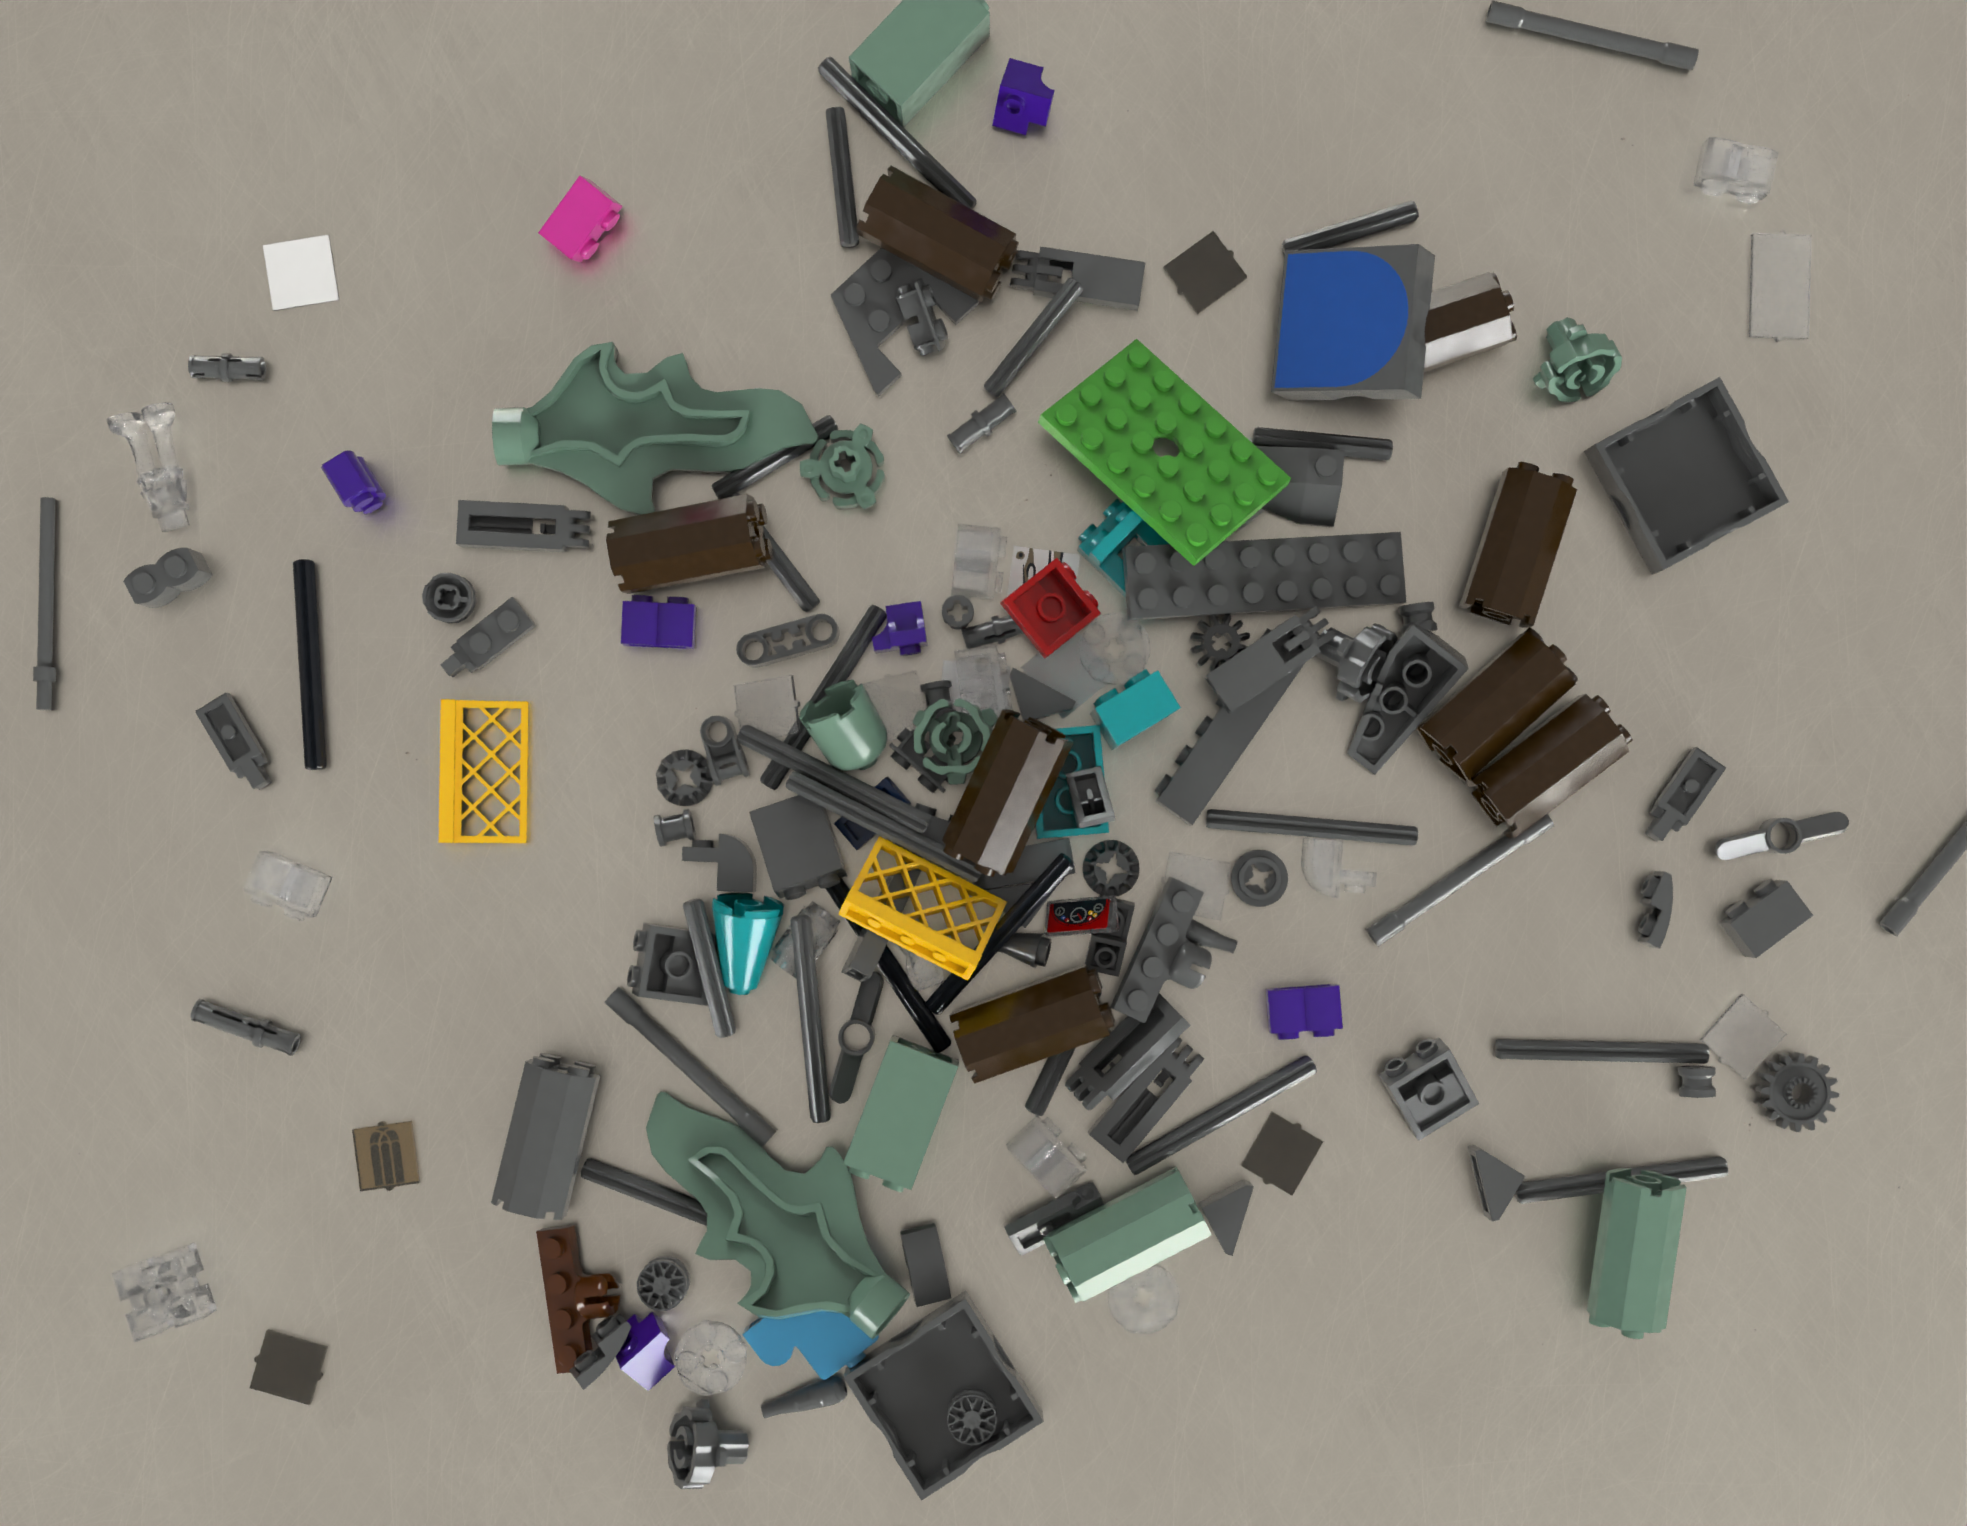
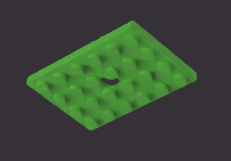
M1138 339L1134 340L1043 412L1038 421L1045 430L1193 566L1287 487L1291 480V477ZM1160 438L1173 441L1178 447L1179 454L1176 457L1171 455L1158 456L1152 447L1154 441Z

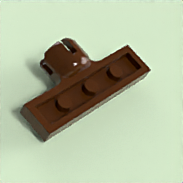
M575 1225L543 1228L536 1231L557 1374L571 1373L569 1370L575 1366V1360L588 1350L593 1351L589 1327L590 1319L608 1318L618 1311L621 1301V1294L606 1295L607 1289H617L620 1287L617 1279L611 1274L587 1275L583 1273L580 1265Z

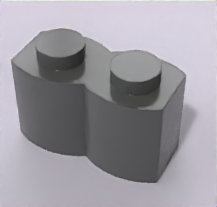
M177 548L165 553L156 564L144 565L133 570L123 582L135 604L157 608L172 602L181 591H191L201 587L213 574L202 553L189 548Z

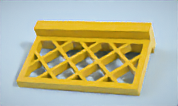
M441 699L438 843H527L528 701ZM464 708H479L489 719L473 733L463 723ZM485 708H494L499 710L495 714L491 715ZM505 709H521V724L511 733L496 720ZM493 722L507 737L491 751L477 736ZM463 729L470 735L464 743ZM520 730L521 745L513 738ZM473 740L488 753L474 769L463 759V749ZM509 740L521 750L520 760L510 769L495 755ZM491 757L506 771L493 786H490L477 773ZM464 765L470 772L462 779ZM519 766L520 780L512 773ZM472 775L488 789L474 804L462 794V785ZM509 775L520 785V795L510 804L494 790ZM490 793L506 807L492 822L476 808ZM462 800L469 806L463 814ZM519 800L520 815L512 808ZM473 810L487 826L477 836H462V820ZM510 811L520 821L519 836H504L494 824ZM491 828L498 836L483 835Z
M879 836L839 911V915L968 981L982 957V953L1007 901ZM880 849L894 856L898 866L881 870L876 858ZM871 866H872L874 872L868 874V872H869V870H870V868H871ZM920 869L926 872L930 883L913 887L908 871ZM901 873L906 889L890 893L884 877ZM877 879L883 895L872 898L860 892L859 889L862 883ZM949 885L957 888L962 900L946 903L940 888ZM933 890L939 906L922 910L917 894ZM909 896L915 912L903 914L897 911L893 900ZM984 902L996 909L992 917L978 920L972 904ZM965 906L971 922L955 926L949 910ZM942 913L947 929L936 931L930 928L925 917ZM987 925V927H986V929H985V931H984V933H983L981 927ZM974 929L979 941L976 950L963 945L958 933Z

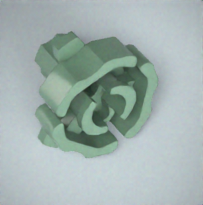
M1566 317L1563 320L1553 322L1546 329L1548 332L1546 338L1553 351L1549 354L1550 360L1541 365V372L1533 380L1539 388L1547 387L1549 393L1556 395L1559 401L1576 402L1581 398L1578 390L1580 386L1587 397H1591L1604 389L1610 383L1614 374L1620 370L1622 356L1614 341L1609 340L1606 334H1587L1583 324L1577 325L1574 319Z
M860 423L854 431L834 430L830 434L831 443L834 444L827 448V442L824 439H820L815 444L810 454V459L800 461L801 477L811 480L812 487L820 500L827 501L830 499L829 493L820 485L819 477H822L825 485L834 492L855 494L848 499L833 497V504L837 509L855 508L860 505L865 510L876 503L875 495L885 481V474L883 470L878 469L873 484L868 487L866 486L871 478L873 468L868 452L872 453L875 457L878 467L884 464L883 454L872 441L873 429ZM824 451V453H823V455H822V457H821V459H820V461H819L820 454ZM843 459L851 462V470L848 472H844V469L839 467L841 465L840 461Z
M958 698L954 701L953 705L965 708L971 716L964 712L953 711L944 713L936 719L935 717L940 710L952 706L951 701L940 699L927 707L925 711L919 710L912 722L916 726L914 731V751L919 754L927 753L924 740L927 731L930 732L929 743L932 752L939 760L948 763V766L938 765L931 757L923 759V766L937 774L947 775L949 784H965L967 774L974 772L981 755L975 759L974 757L979 753L980 749L983 752L993 731L992 727L996 724L998 717L992 708L981 710L966 699ZM954 732H963V740L959 744L954 745L953 743L956 740V737L953 735ZM974 759L970 764L964 765L965 763H967V762H969L970 760Z

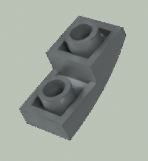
M1655 871L1653 876L1649 875L1645 879L1640 891L1643 894L1640 903L1651 908L1652 911L1650 914L1647 913L1640 922L1638 932L1641 935L1638 942L1658 949L1661 948L1665 939L1673 904L1672 875L1665 871Z
M1100 895L1099 899H1110L1108 926L1101 929H1092L1085 964L1089 970L1096 968L1099 973L1119 977L1135 903Z
M935 1223L900 1231L916 1307L951 1299L945 1263Z
M621 1314L616 1317L610 1316L597 1325L596 1332L591 1335V1338L598 1348L581 1354L575 1360V1366L569 1370L583 1390L606 1370L623 1346L631 1326Z

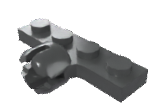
M1173 877L1168 878L1110 1008L1142 1023H1146L1161 987L1166 980H1172L1190 989L1198 988L1202 984L1206 976L1190 969L1192 964H1195L1199 967L1210 969L1212 956L1207 949L1188 941L1186 933L1202 899L1203 891Z

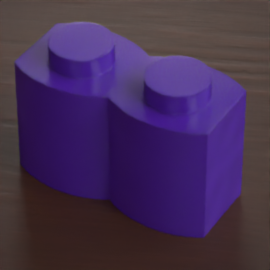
M343 451L322 464L321 469L345 507H352L354 512L369 514L383 505L382 500L385 499L386 494L363 457L356 456L353 451Z
M632 595L631 601H623L621 644L633 647L694 649L697 607L694 604H688L689 598L667 597V603L653 602V596Z
M1338 984L1265 989L1269 1032L1277 1034L1278 1040L1299 1038V1032L1313 1031V1037L1334 1036V1029L1343 1028L1340 987Z

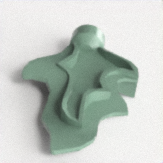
M613 342L591 345L577 355L552 390L534 406L529 408H495L492 417L493 448L499 466L525 465L530 463L561 472L585 484L619 509L637 515L656 512L652 501L654 479L671 470L712 473L733 472L745 469L785 448L817 443L819 438L803 405L780 390L755 388L714 392L702 389L691 378L683 353L666 357L647 373L625 374L616 364L618 350Z
M666 1092L657 1094L646 1126L651 1153L665 1172L693 1195L707 1213V1232L695 1254L708 1260H736L751 1271V1286L747 1294L737 1304L758 1317L779 1320L820 1311L842 1313L849 1317L850 1321L871 1339L878 1336L903 1307L910 1293L884 1272L870 1248L860 1220L851 1173L848 1172L849 1168L843 1164L844 1160L833 1146L826 1147L821 1159L805 1174L787 1171L772 1159L746 1132L733 1123L688 1108Z

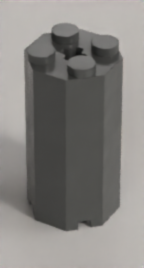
M540 1053L539 1057L533 1056V1059L525 1061L491 1204L497 1206L504 1202L503 1210L536 1219H545L546 1212H555L553 1220H562L567 1216L600 1075L594 1073L595 1065L575 1061L574 1065L560 1063L561 1057L546 1053Z

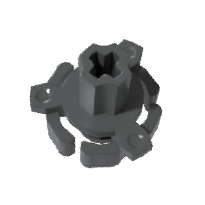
M1376 623L1371 628L1365 627L1354 638L1332 627L1328 630L1324 629L1320 635L1321 637L1330 630H1334L1337 636L1319 647L1321 652L1316 656L1338 667L1337 679L1341 681L1337 686L1336 698L1341 701L1350 698L1358 703H1362L1370 697L1388 651L1396 643L1398 637L1394 632Z
M708 1399L699 1400L696 1403V1407H683L680 1413L674 1415L669 1428V1434L671 1437L685 1439V1441H669L667 1453L668 1464L673 1474L674 1483L680 1489H702L704 1484L710 1483L716 1467H725L726 1464H743L746 1461L749 1446L747 1433H743L742 1430H718L716 1423L712 1420Z

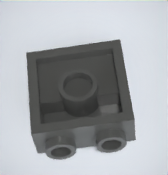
M643 923V929L636 931L633 941V950L639 952L636 966H630L627 976V985L633 987L632 994L638 997L707 1006L708 1003L689 930ZM711 933L717 952L716 934Z
M1440 1038L1435 1041L1433 1039L1421 1041L1416 1045L1415 1053L1405 1059L1397 1057L1388 1061L1384 1067L1385 1071L1379 1074L1390 1097L1399 1108L1418 1141L1479 1104L1451 1050Z

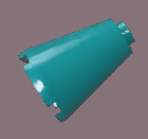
M725 893L717 895V900L713 898L712 911L719 964L724 986L729 988V992L732 994L747 995L750 993V990L758 987L784 913V904L772 897L764 896L763 902L752 899L753 894Z

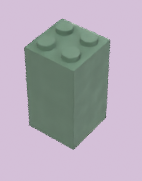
M902 0L849 56L852 77L897 122L905 127L990 37V12L988 11V4L985 0Z
M892 1036L843 1163L850 1166L848 1172L864 1179H869L870 1175L883 1179V1186L898 1192H903L904 1188L912 1190L959 1067L958 1059L942 1053H936L932 1049L901 1037Z

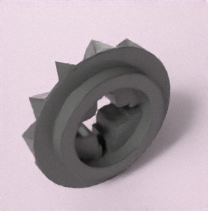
M692 750L673 751L661 760L656 772L657 789L667 801L678 806H691L699 803L708 795L713 784L706 758ZM694 765L690 778L697 787L694 788L691 785L683 784L675 790L674 788L677 786L676 783L679 778L672 769L675 768L684 772Z
M1106 840L1097 843L1088 851L1083 862V875L1087 884L1093 891L1103 896L1115 897L1128 892L1139 877V860L1131 847L1117 840ZM1114 853H1117L1116 865L1122 867V870H1126V874H1114L1109 884H1106V871L1096 866V864L1109 863Z
M1253 850L1245 853L1235 862L1230 876L1235 894L1244 903L1256 907L1268 906L1278 901L1284 894L1288 884V872L1283 861L1277 855L1266 850ZM1252 864L1260 872L1273 871L1264 880L1266 885L1264 887L1267 892H1264L1263 888H1260L1258 884L1246 886L1245 883L1249 882V879L1254 876Z

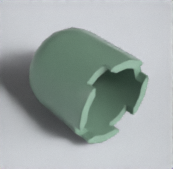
M854 680L842 681L826 688L824 691L827 696L816 704L809 700L801 710L799 719L827 761L834 768L843 771L865 770L877 762V758L886 747L888 733L862 684L857 686Z

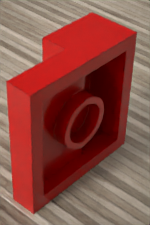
M1058 558L1050 562L1000 602L1044 659L1101 614L1097 609L1099 605L1095 597L1088 590H1082L1075 581L1076 575L1072 568L1065 562L1061 563Z

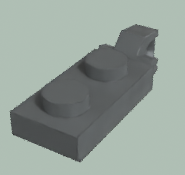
M511 597L457 639V642L451 646L455 653L440 665L452 677H455L465 668L471 673L478 668L482 669L532 630L536 624L517 600Z
M224 693L196 710L198 718L230 772H235L240 779L246 776L253 789L260 790L272 783L265 768L262 766L268 762L264 755L265 752L230 693Z
M1694 747L1654 803L1650 814L1656 818L1652 821L1645 834L1655 841H1663L1671 829L1678 832L1682 826H1686L1726 767L1698 747Z
M1092 1182L1077 1188L1076 1191L1069 1192V1194L1050 1201L1047 1205L1019 1217L1016 1221L1004 1227L1018 1253L1023 1256L1044 1245L1043 1237L1049 1235V1232L1103 1205L1104 1202Z

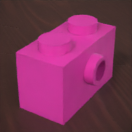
M580 175L538 233L571 260L582 262L584 259H589L596 252L599 246L597 240L603 232L609 231L615 226L619 220L620 214L618 212L622 205L593 181Z

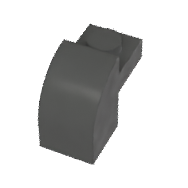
M719 834L718 848H713V840H692V847H682V861L718 862L717 891L756 892L757 865L755 856L749 846L741 839L729 834Z

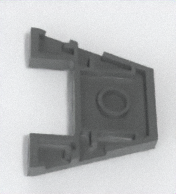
M880 248L831 294L832 301L853 343L872 388L878 397L902 376L901 372L878 348L908 320H904L898 300L896 299V295H898L897 287L910 283L911 288L914 289L916 288L914 283L922 278L924 285L929 284L936 299V305L955 325L979 304V301L883 248Z

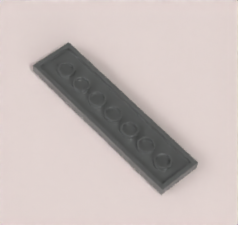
M1401 532L1223 541L1195 566L1188 562L1170 544L1122 548L1128 620L1313 609L1316 606L1319 609L1406 603Z

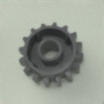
M1794 1052L1792 1059L1789 1055L1780 1054V1062L1768 1061L1769 1069L1767 1072L1759 1073L1758 1076L1762 1079L1761 1086L1755 1087V1091L1761 1093L1762 1099L1757 1101V1104L1768 1109L1764 1115L1767 1119H1777L1776 1126L1786 1129L1789 1125L1790 1130L1800 1132L1803 1125L1805 1129L1812 1131L1815 1130V1120L1822 1123L1828 1121L1823 1114L1826 1110L1835 1112L1836 1108L1830 1104V1099L1838 1098L1839 1093L1831 1091L1830 1086L1838 1081L1836 1078L1825 1076L1829 1072L1830 1067L1824 1064L1817 1066L1819 1058L1809 1055L1805 1059L1804 1054ZM1799 1083L1802 1092L1800 1097L1794 1100L1793 1095H1791L1793 1093L1792 1089Z

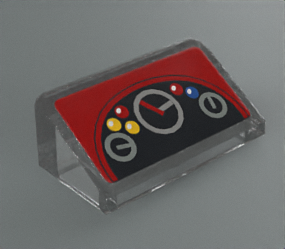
M1116 895L1047 901L1044 926L1045 938L1119 931Z

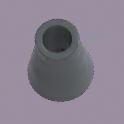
M1014 933L998 952L1005 953L1034 968L1037 965L1045 967L1049 958L1052 939L1045 938L1044 933Z

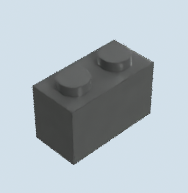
M1769 879L1763 882L1754 890L1756 894L1746 903L1744 900H1741L1732 905L1725 912L1728 916L1719 922L1745 957H1759L1813 916L1788 881H1773Z

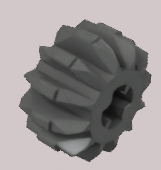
M1225 614L1221 624H1219L1217 615H1210L1211 627L1205 621L1200 620L1197 626L1204 634L1193 632L1190 636V639L1193 641L1201 642V645L1190 649L1191 654L1203 652L1204 656L1198 660L1197 664L1202 666L1208 659L1211 660L1210 672L1219 666V662L1222 665L1237 654L1236 652H1241L1248 647L1240 644V642L1249 639L1250 633L1245 632L1238 635L1237 630L1242 627L1243 622L1239 620L1232 627L1229 626L1231 614ZM1225 636L1228 640L1225 643V646H1229L1228 650L1226 651L1221 648L1216 651L1212 646L1216 641H1213L1212 637L1220 638Z

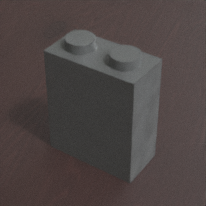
M797 795L749 812L773 890L779 899L784 897L786 900L800 898L806 894L807 889L819 886L821 889L829 888L840 883V878L847 876L826 808Z

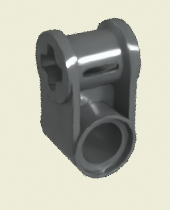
M711 716L707 718L701 725L700 734L715 786L721 785L722 780L738 775L750 776L747 759L742 746L737 742V733L732 721L724 716ZM716 721L722 722L727 728V735L720 742L714 741L709 735V728ZM733 762L736 763V765L721 769V766L730 764Z

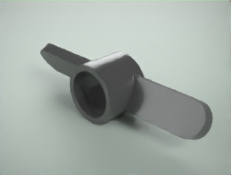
M1831 812L1798 821L1789 818L1768 819L1762 823L1757 831L1719 840L1715 845V853L1722 860H1729L1763 851L1774 854L1791 853L1803 842L1845 832L1849 825V819L1841 812ZM1777 823H1782L1789 831V841L1782 849L1774 846L1770 836L1772 828Z
M875 971L871 978L861 982L851 1018L841 1027L838 1034L839 1045L842 1049L830 1086L829 1096L839 1104H843L850 1099L863 1054L870 1050L875 1041V1030L872 1022L884 984L882 975ZM861 1024L867 1028L870 1040L866 1047L852 1049L845 1043L844 1032L848 1026Z

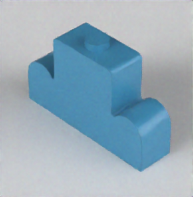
M825 1311L781 1320L758 1317L745 1328L742 1334L759 1358L770 1366H780L786 1363L791 1358L796 1346L823 1380L831 1377L845 1365L849 1369L854 1367L866 1356L864 1350L879 1338V1335L874 1339L868 1337L844 1314Z

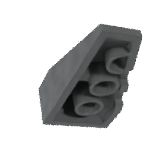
M1256 446L1291 477L1288 486L1261 509L1271 511L1299 525L1334 527L1342 488L1345 450Z
M1412 623L1388 651L1378 675L1379 678L1374 685L1347 754L1375 775L1469 669L1466 658L1438 635Z

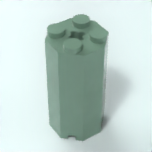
M1177 1167L1049 1232V1235L1043 1237V1240L1057 1263L1055 1266L1061 1279L1067 1285L1075 1303L1081 1300L1083 1302L1212 1234Z
M1617 1168L1606 1173L1587 1311L1590 1314V1324L1598 1327L1611 1326L1621 1330L1623 1336L1642 1339L1644 1333H1660L1663 1329H1666L1687 1187L1684 1184L1680 1185L1681 1181L1677 1178L1654 1171L1641 1170V1175L1630 1176L1631 1168Z

